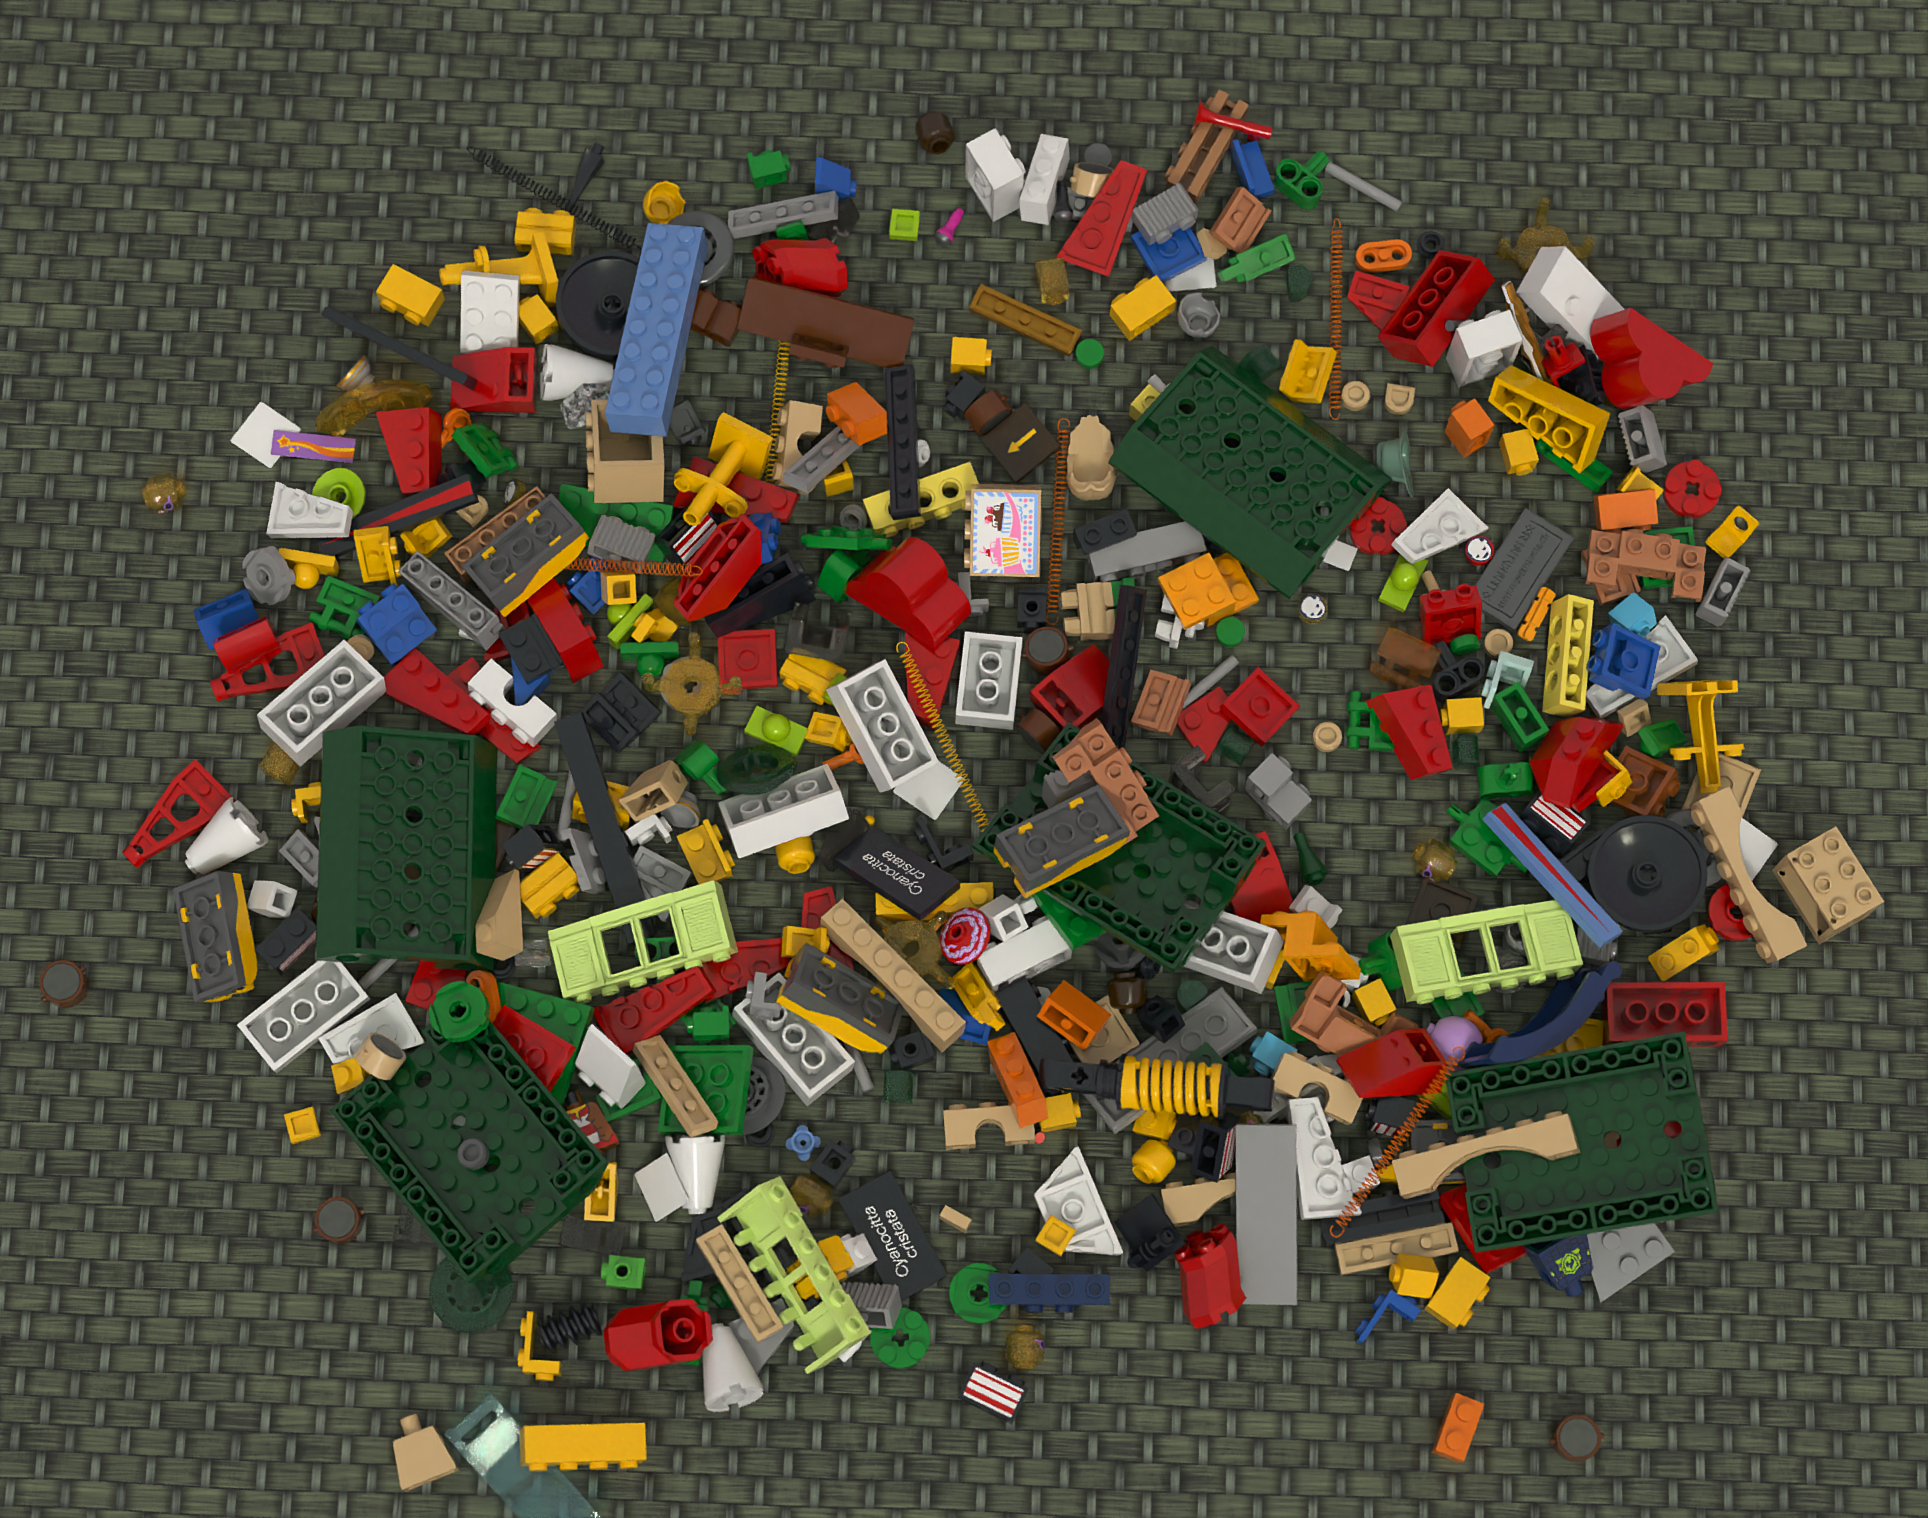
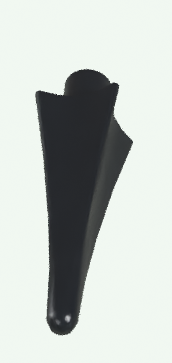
M594 143L591 151L585 149L566 211L569 210L572 203H574V206L576 205L592 178L605 161L601 155L605 147L601 144Z

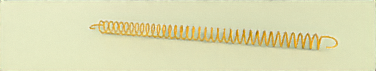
M780 342V344H783V345H791V344L788 343V342H783V343ZM778 345V347H779L778 352H779L780 349H782V350H790V348H787V347L781 348V347ZM779 352V354H778V355H780V354H782V355H790L789 353H786V352H783V353H780V352ZM777 355V357H778L779 359H781V360H786V361L789 360V358H785V357L780 358V357ZM778 362V364H777V365L781 364V365H785V366L789 365L788 363H784V362H783V363H779V362ZM776 365V367H777L778 369H780V370H785V371L788 370V368H779V367ZM777 372V374H776V375L780 374V375H784V376L788 375L787 373H778V372ZM776 377V378L779 379V380H783V381H786V380H787V378H778V377ZM775 379V383H776L775 385H777V384H778V385H782V386H786V385H787L786 383H777V382H776L777 379ZM775 387L776 389L773 390L774 393H775V394L773 395V397H774L775 395H781V396H785V395H786L785 393H776V392H775V390H777V389H778V390H781V391H785V390H786L785 388H777V387ZM775 398V399H773V403H774V404L772 405V407H773L774 405H779V406H784V405H785L784 403H775V402H774V400H776V399H777V400H780V401H784V400H785L784 398ZM772 410V413H773V414L771 415V417H772L773 415H778V413H774L773 410ZM772 423V424L770 425V428H771V430L769 431L770 433H771L772 430L780 431V428H772V427H771L772 425L780 426V425H777V423ZM771 433V435L775 436L780 435L779 433ZM769 453V456H770V455H772V456H778V454H770V453ZM768 458L769 460H767V466H774V464H769L768 461L771 460L777 462V459ZM768 469L765 471V473L767 474L765 476L766 481L775 482L774 479L766 478L767 476H772V474H768L767 471H772L773 469Z
M899 642V643L896 645V650H897V652H899V651H898V645H899L900 643L906 644L905 642ZM906 644L908 651L901 655L899 658L909 656L908 658L903 660L902 663L908 661L912 662L904 666V668L911 666L914 667L908 670L906 673L916 671L915 673L910 675L909 678L915 676L919 677L911 681V683L921 681L913 688L923 686L922 688L917 690L916 693L922 691L926 692L918 696V698L928 696L920 703L930 701L929 703L924 705L923 708L933 706L927 711H925V713L935 711L934 713L927 716V718L937 716L929 723L941 720L940 722L932 726V728L942 726L936 731H934V733L944 731L936 737L939 738L942 736H946L944 739L940 740L939 743L950 740L949 742L941 746V748L952 745L943 753L953 751L952 753L947 755L946 758L957 755L956 757L948 761V763L959 760L957 763L953 764L950 767L952 768L961 765L959 768L954 770L953 773L964 770L960 774L956 775L955 778L966 775L957 782L959 783L968 780L966 783L960 786L961 788L970 785L968 788L963 790L962 793L973 790L964 797L966 798L975 795L967 801L968 803L977 800L975 803L970 805L969 808L976 805H980L976 809L971 811L975 812L978 810H982L974 816L977 817L984 815L976 822L986 820L978 827L989 825V823L985 824L988 821V819H983L986 816V814H980L984 811V809H978L979 807H981L982 804H976L979 801V799H974L977 796V794H971L974 792L975 789H969L972 786V784H967L970 781V779H964L968 776V774H962L963 772H965V769H960L963 766V764H958L961 761V759H955L958 757V754H953L956 751V749H951L954 746V744H948L951 742L952 739H946L947 737H949V734H944L947 731V729H942L945 724L938 725L942 722V719H937L940 716V714H935L938 711V709L931 710L935 707V704L929 705L933 701V699H928L931 696V694L924 695L928 692V689L922 690L926 686V684L919 685L924 681V679L917 680L921 677V674L915 675L919 671V669L912 670L917 666V664L910 665L914 662V659L908 660L910 657H912V654L905 655L910 651L908 645Z

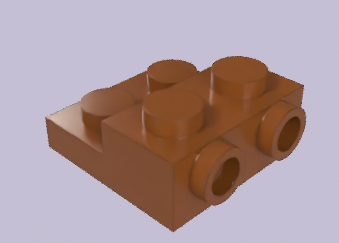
M1625 746L1617 760L1628 770L1633 783L1627 787L1625 793L1620 798L1613 799L1610 804L1623 809L1625 815L1630 817L1641 815L1663 817L1666 809L1665 801L1668 796L1674 797L1680 788L1681 783L1678 781L1677 770Z

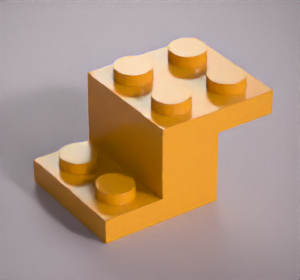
M1207 553L1158 577L1157 580L1184 630L1202 621L1209 627L1259 601L1240 563L1228 553L1215 559L1211 557L1210 553Z
M1304 910L1300 913L1288 914L1278 911L1261 916L1260 924L1276 929L1283 938V958L1304 982L1314 981L1321 970L1338 980H1360L1361 968L1345 949L1337 943L1338 937L1317 912Z

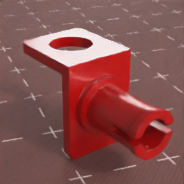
M1551 336L1554 345H1552L1549 338L1546 340L1545 348L1549 356L1541 362L1548 379L1552 380L1555 387L1561 389L1557 378L1582 365L1586 360L1574 342L1564 346L1560 336Z

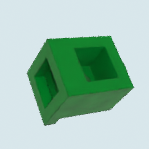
M772 150L763 151L756 157H753L752 152L746 153L755 189L787 181L786 171L791 170L787 154L782 155L780 150L775 152Z
M729 1005L723 1006V1011L717 1012V1008L705 1007L700 1008L699 1012H693V1015H687L688 1033H693L694 1042L730 1040Z

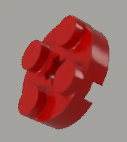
M1692 460L1680 463L1669 471L1663 485V499L1666 506L1674 514L1681 517L1701 518L1714 509L1721 495L1722 487L1717 475L1710 467L1704 465L1699 460ZM1687 484L1695 485L1698 488L1697 496L1692 493L1689 495L1685 493Z
M1378 497L1358 521L1354 519L1349 525L1350 539L1354 546L1365 554H1381V556L1391 554L1396 550L1391 544L1407 529L1405 516L1394 503ZM1372 522L1383 523L1384 532H1372Z
M1727 883L1718 888L1710 897L1707 904V918L1710 928L1722 938L1730 941H1744L1753 937V934L1744 926L1743 915L1736 919L1730 913L1729 909H1733L1735 904L1730 897L1731 889Z

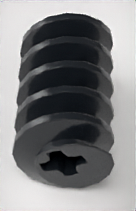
M581 1302L579 1313L573 1306H570L568 1317L560 1310L558 1311L557 1321H554L550 1315H546V1325H543L539 1319L535 1320V1326L544 1351L546 1352V1347H548L553 1354L557 1353V1343L564 1349H568L569 1339L575 1345L580 1344V1334L587 1341L591 1340V1330L598 1336L603 1334L593 1303L592 1308H589L584 1302Z

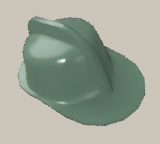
M1403 430L1400 438L1378 444L1377 468L1389 476L1392 481L1405 483L1410 497L1413 498L1414 488L1409 465V439L1407 432Z

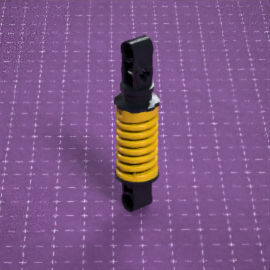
M1122 1054L1119 1063H1109L1106 1059H1101L1099 1064L1067 1062L1050 1058L1040 1059L1038 1084L1044 1092L1096 1095L1097 1101H1104L1105 1099L1115 1100L1117 1110L1127 1108L1140 1110L1142 1107L1144 1111H1151L1153 1108L1155 1112L1165 1110L1167 1113H1173L1176 1110L1178 1114H1185L1187 1111L1189 1115H1196L1199 1111L1202 1116H1208L1211 1111L1220 1120H1224L1228 1107L1261 1112L1272 1111L1275 1080L1230 1076L1229 1063L1225 1062L1223 1064L1213 1063L1210 1067H1207L1204 1062H1200L1196 1071L1193 1061L1187 1062L1186 1070H1184V1063L1181 1060H1177L1174 1069H1172L1173 1062L1170 1059L1164 1060L1163 1068H1161V1060L1154 1058L1152 1060V1067H1149V1059L1147 1057L1141 1059L1140 1065V1061H1136V1057L1128 1056V1054ZM1081 1072H1084L1088 1079L1083 1080L1082 1084L1079 1085L1075 1077H1080Z

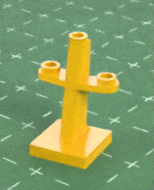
M544 231L533 233L531 252L525 257L489 261L486 247L478 246V249L473 250L475 262L445 265V268L439 269L440 280L443 286L461 285L463 270L520 276V284L538 285L541 299L547 308L555 306L558 278Z
M723 412L718 418L708 458L718 462L710 476L707 477L686 468H680L674 475V485L679 491L698 493L683 514L684 520L692 526L700 525L715 502L721 505L726 514L732 518H736L742 513L744 514L748 508L747 502L744 498L727 488V485L737 472L758 480L763 477L773 437Z
M1738 680L1657 683V695H1686L1694 746L1669 748L1670 754H1673V760L1691 759V754L1695 753L1700 793H1715L1718 791V787L1721 786L1718 751H1724V756H1742V750H1745L1744 743L1717 744L1715 730L1714 699L1719 693L1738 692Z

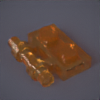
M1389 626L1377 652L1378 655L1387 660L1384 665L1373 661L1369 672L1378 675V679L1384 682L1389 680L1402 686L1401 690L1425 686V684L1416 681L1418 674L1430 678L1442 650ZM1397 663L1410 669L1408 677L1392 670L1394 664Z

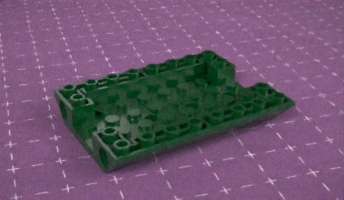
M1214 346L1199 351L1129 428L1108 461V464L1289 600L1324 561L1328 549L1354 519L1358 521L1392 482L1389 476ZM1188 404L1192 406L1194 412L1184 414L1180 411L1179 406ZM1226 438H1234L1238 441L1239 446L1230 448L1224 443V440ZM1280 472L1285 480L1275 482L1270 478L1269 474ZM1317 506H1325L1330 510V515L1320 516L1315 508Z
M1069 722L1037 762L1034 776L1010 806L1003 805L972 845L974 850L1003 867L994 854L996 835L1035 816V810L1039 808L1049 809L1041 797L1045 774L1050 775V772L1055 773V770L1060 771L1052 756L1062 750L1080 732L1079 728ZM1132 761L1128 765L1132 772L1138 770L1147 785L1143 789L1159 817L1137 830L1136 838L1117 849L1111 855L1041 891L1171 972H1175L1187 963L1246 882L1267 842ZM1008 866L1005 868L1011 873L1015 874L1011 867ZM1144 869L1148 872L1149 877L1144 879L1138 878L1134 871ZM1194 900L1199 904V908L1189 909L1184 905V901Z
M360 725L323 732L316 961L375 964L379 958L430 961L434 962V968L493 971V957L477 953L475 925L495 880L497 747L475 735ZM411 753L419 755L422 759V765L417 767L410 765L407 761V755ZM409 809L418 811L421 821L417 823L410 822L406 818V811ZM407 866L416 867L420 874L419 878L409 879L404 873V868ZM405 923H413L418 928V935L414 937L407 936L403 931V925Z
M461 1005L457 1006V1012L453 1014V1017H462L466 1012V1008L463 1009ZM491 1021L488 1027L477 1036L462 1042H449L429 1024L421 1031L428 1040L404 1060L391 1080H383L371 1074L330 1109L331 1113L469 1284L505 1269L594 1192L609 1164ZM424 1074H431L430 1084L423 1088L419 1087L418 1081L420 1077ZM458 1116H465L466 1122L464 1126L460 1129H453V1120ZM470 1138L481 1140L489 1148L487 1163L477 1170H471L463 1166L457 1156L459 1146ZM493 1158H499V1168L494 1172H488V1162ZM535 1201V1210L529 1215H523L522 1206L524 1203Z
M1685 1031L1451 1072V1075L1445 1074L1448 1078L1446 1085L1454 1132L1458 1135V1138L1466 1135H1474L1475 1138L1486 1136V1131L1492 1128L1503 1127L1504 1130L1516 1128L1515 1123L1519 1121L1533 1119L1534 1123L1545 1120L1544 1116L1546 1114L1562 1111L1563 1115L1569 1114L1572 1119L1581 1152L1549 1160L1538 1154L1519 1150L1494 1151L1499 1153L1502 1159L1500 1166L1495 1169H1490L1485 1164V1158L1491 1152L1464 1162L1463 1169L1467 1187L1465 1196L1475 1253L1719 1213L1696 1080ZM1675 1121L1682 1126V1132L1677 1138H1669L1665 1135L1664 1129L1669 1122ZM1617 1132L1620 1134L1621 1143L1617 1148L1611 1149L1606 1147L1604 1138L1608 1133Z

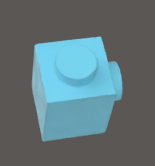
M1634 592L1608 613L1611 624L1614 623L1643 638L1657 624L1654 608Z
M1267 1031L1263 1038L1257 1036L1249 1051L1253 1053L1250 1062L1254 1063L1253 1068L1256 1071L1268 1076L1269 1073L1273 1074L1278 1060L1283 1053L1290 1054L1291 1051L1297 1052V1049Z

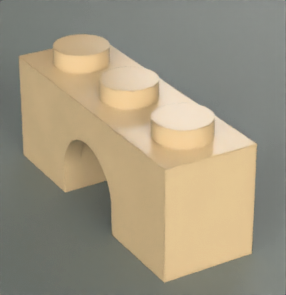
M790 400L783 408H780L777 416V425L781 426L780 435L777 436L774 447L775 452L778 453V459L774 463L772 470V479L775 480V486L808 495L815 488L814 486L806 493L783 483V473L803 457L798 450L797 441L800 439L813 441L820 434L823 406Z
M1291 1051L1290 1054L1283 1053L1280 1056L1270 1078L1275 1080V1092L1290 1099H1296L1305 1084H1316L1325 1094V1103L1322 1108L1324 1115L1345 1125L1352 1124L1363 1098L1357 1096L1346 1076L1342 1080L1334 1076V1070L1322 1064H1317V1067L1306 1063L1307 1058L1294 1051Z
M985 1102L978 1104L979 1108L967 1109L965 1104L949 1106V1110H943L946 1150L976 1148L975 1134L978 1128L984 1124H995L1002 1129L1005 1146L1035 1144L1034 1124L1020 1128L1009 1103L1008 1106L996 1107V1102Z

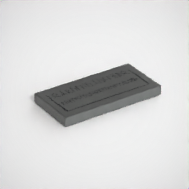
M1525 508L1476 583L1482 600V613L1514 632L1536 599L1539 589L1545 585L1574 537Z

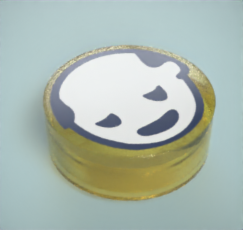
M515 478L509 481L503 495L504 505L510 506L525 495V482Z
M1308 594L1301 599L1298 606V614L1306 623H1319L1326 616L1327 603L1318 594Z

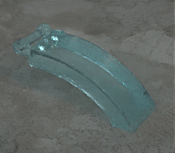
M490 1392L483 1397L484 1401L460 1424L444 1433L462 1456L519 1518H602L566 1475L559 1470L557 1465L547 1466V1471L531 1472L529 1471V1466L520 1465V1429L522 1427ZM493 1410L498 1416L466 1445L461 1438Z

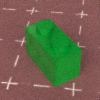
M1519 682L1494 695L1490 706L1520 753L1545 739L1549 728Z

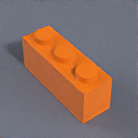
M1015 1032L987 1041L991 1065L1019 1127L1023 1128L1048 1119L1045 1097Z

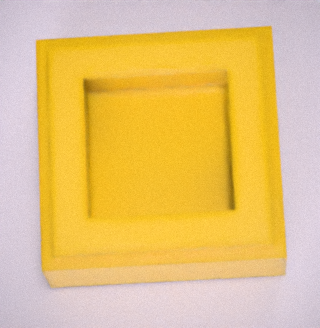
M313 1106L284 1114L292 1144L321 1136Z
M1050 1215L1035 1242L1061 1257L1076 1230Z

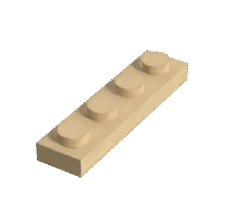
M661 1035L634 1043V1054L689 1137L692 1138L715 1130L718 1120Z
M1452 1222L1336 1244L1334 1246L1340 1276L1391 1266L1395 1264L1398 1253L1434 1258L1459 1252Z
M721 1224L697 1238V1245L756 1343L758 1344L782 1330L783 1324L723 1225Z

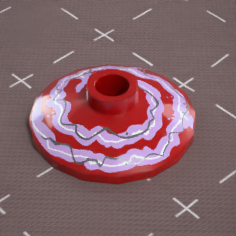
M970 907L956 911L947 919L940 933V947L942 954L948 961L957 965H965L977 960L982 955L990 940L991 928L988 918L980 910Z

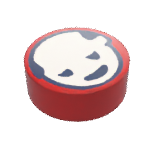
M1483 536L1471 538L1464 549L1466 560L1474 566L1486 565L1494 554L1492 542Z

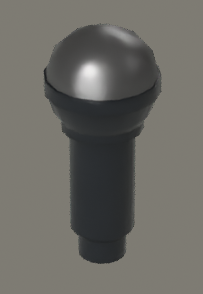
M1060 181L1057 183L1058 187L1056 188L1057 205L1054 217L1060 223H1067L1073 217V210L1070 204H1068L1066 182Z

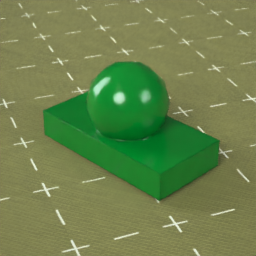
M677 641L626 642L620 644V654L623 661H637V671L641 676L653 679L662 674L665 667L664 660L680 658V647Z
M1674 718L1645 726L1638 731L1641 737L1639 743L1641 752L1653 759L1662 757L1666 752L1670 751L1669 748L1683 747L1689 743V740Z

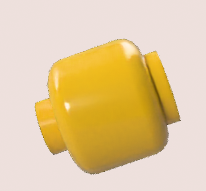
M810 836L798 837L774 846L779 866L791 874L805 872L815 860V852Z
M1147 1140L1132 1157L1133 1173L1146 1184L1160 1183L1175 1167L1174 1150L1169 1148L1168 1142L1164 1140Z

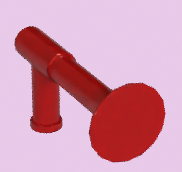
M1202 99L1199 101L1193 122V127L1198 123L1208 122L1242 131L1248 134L1247 140L1249 142L1258 141L1259 137L1269 140L1272 133V127L1210 111L1202 104Z

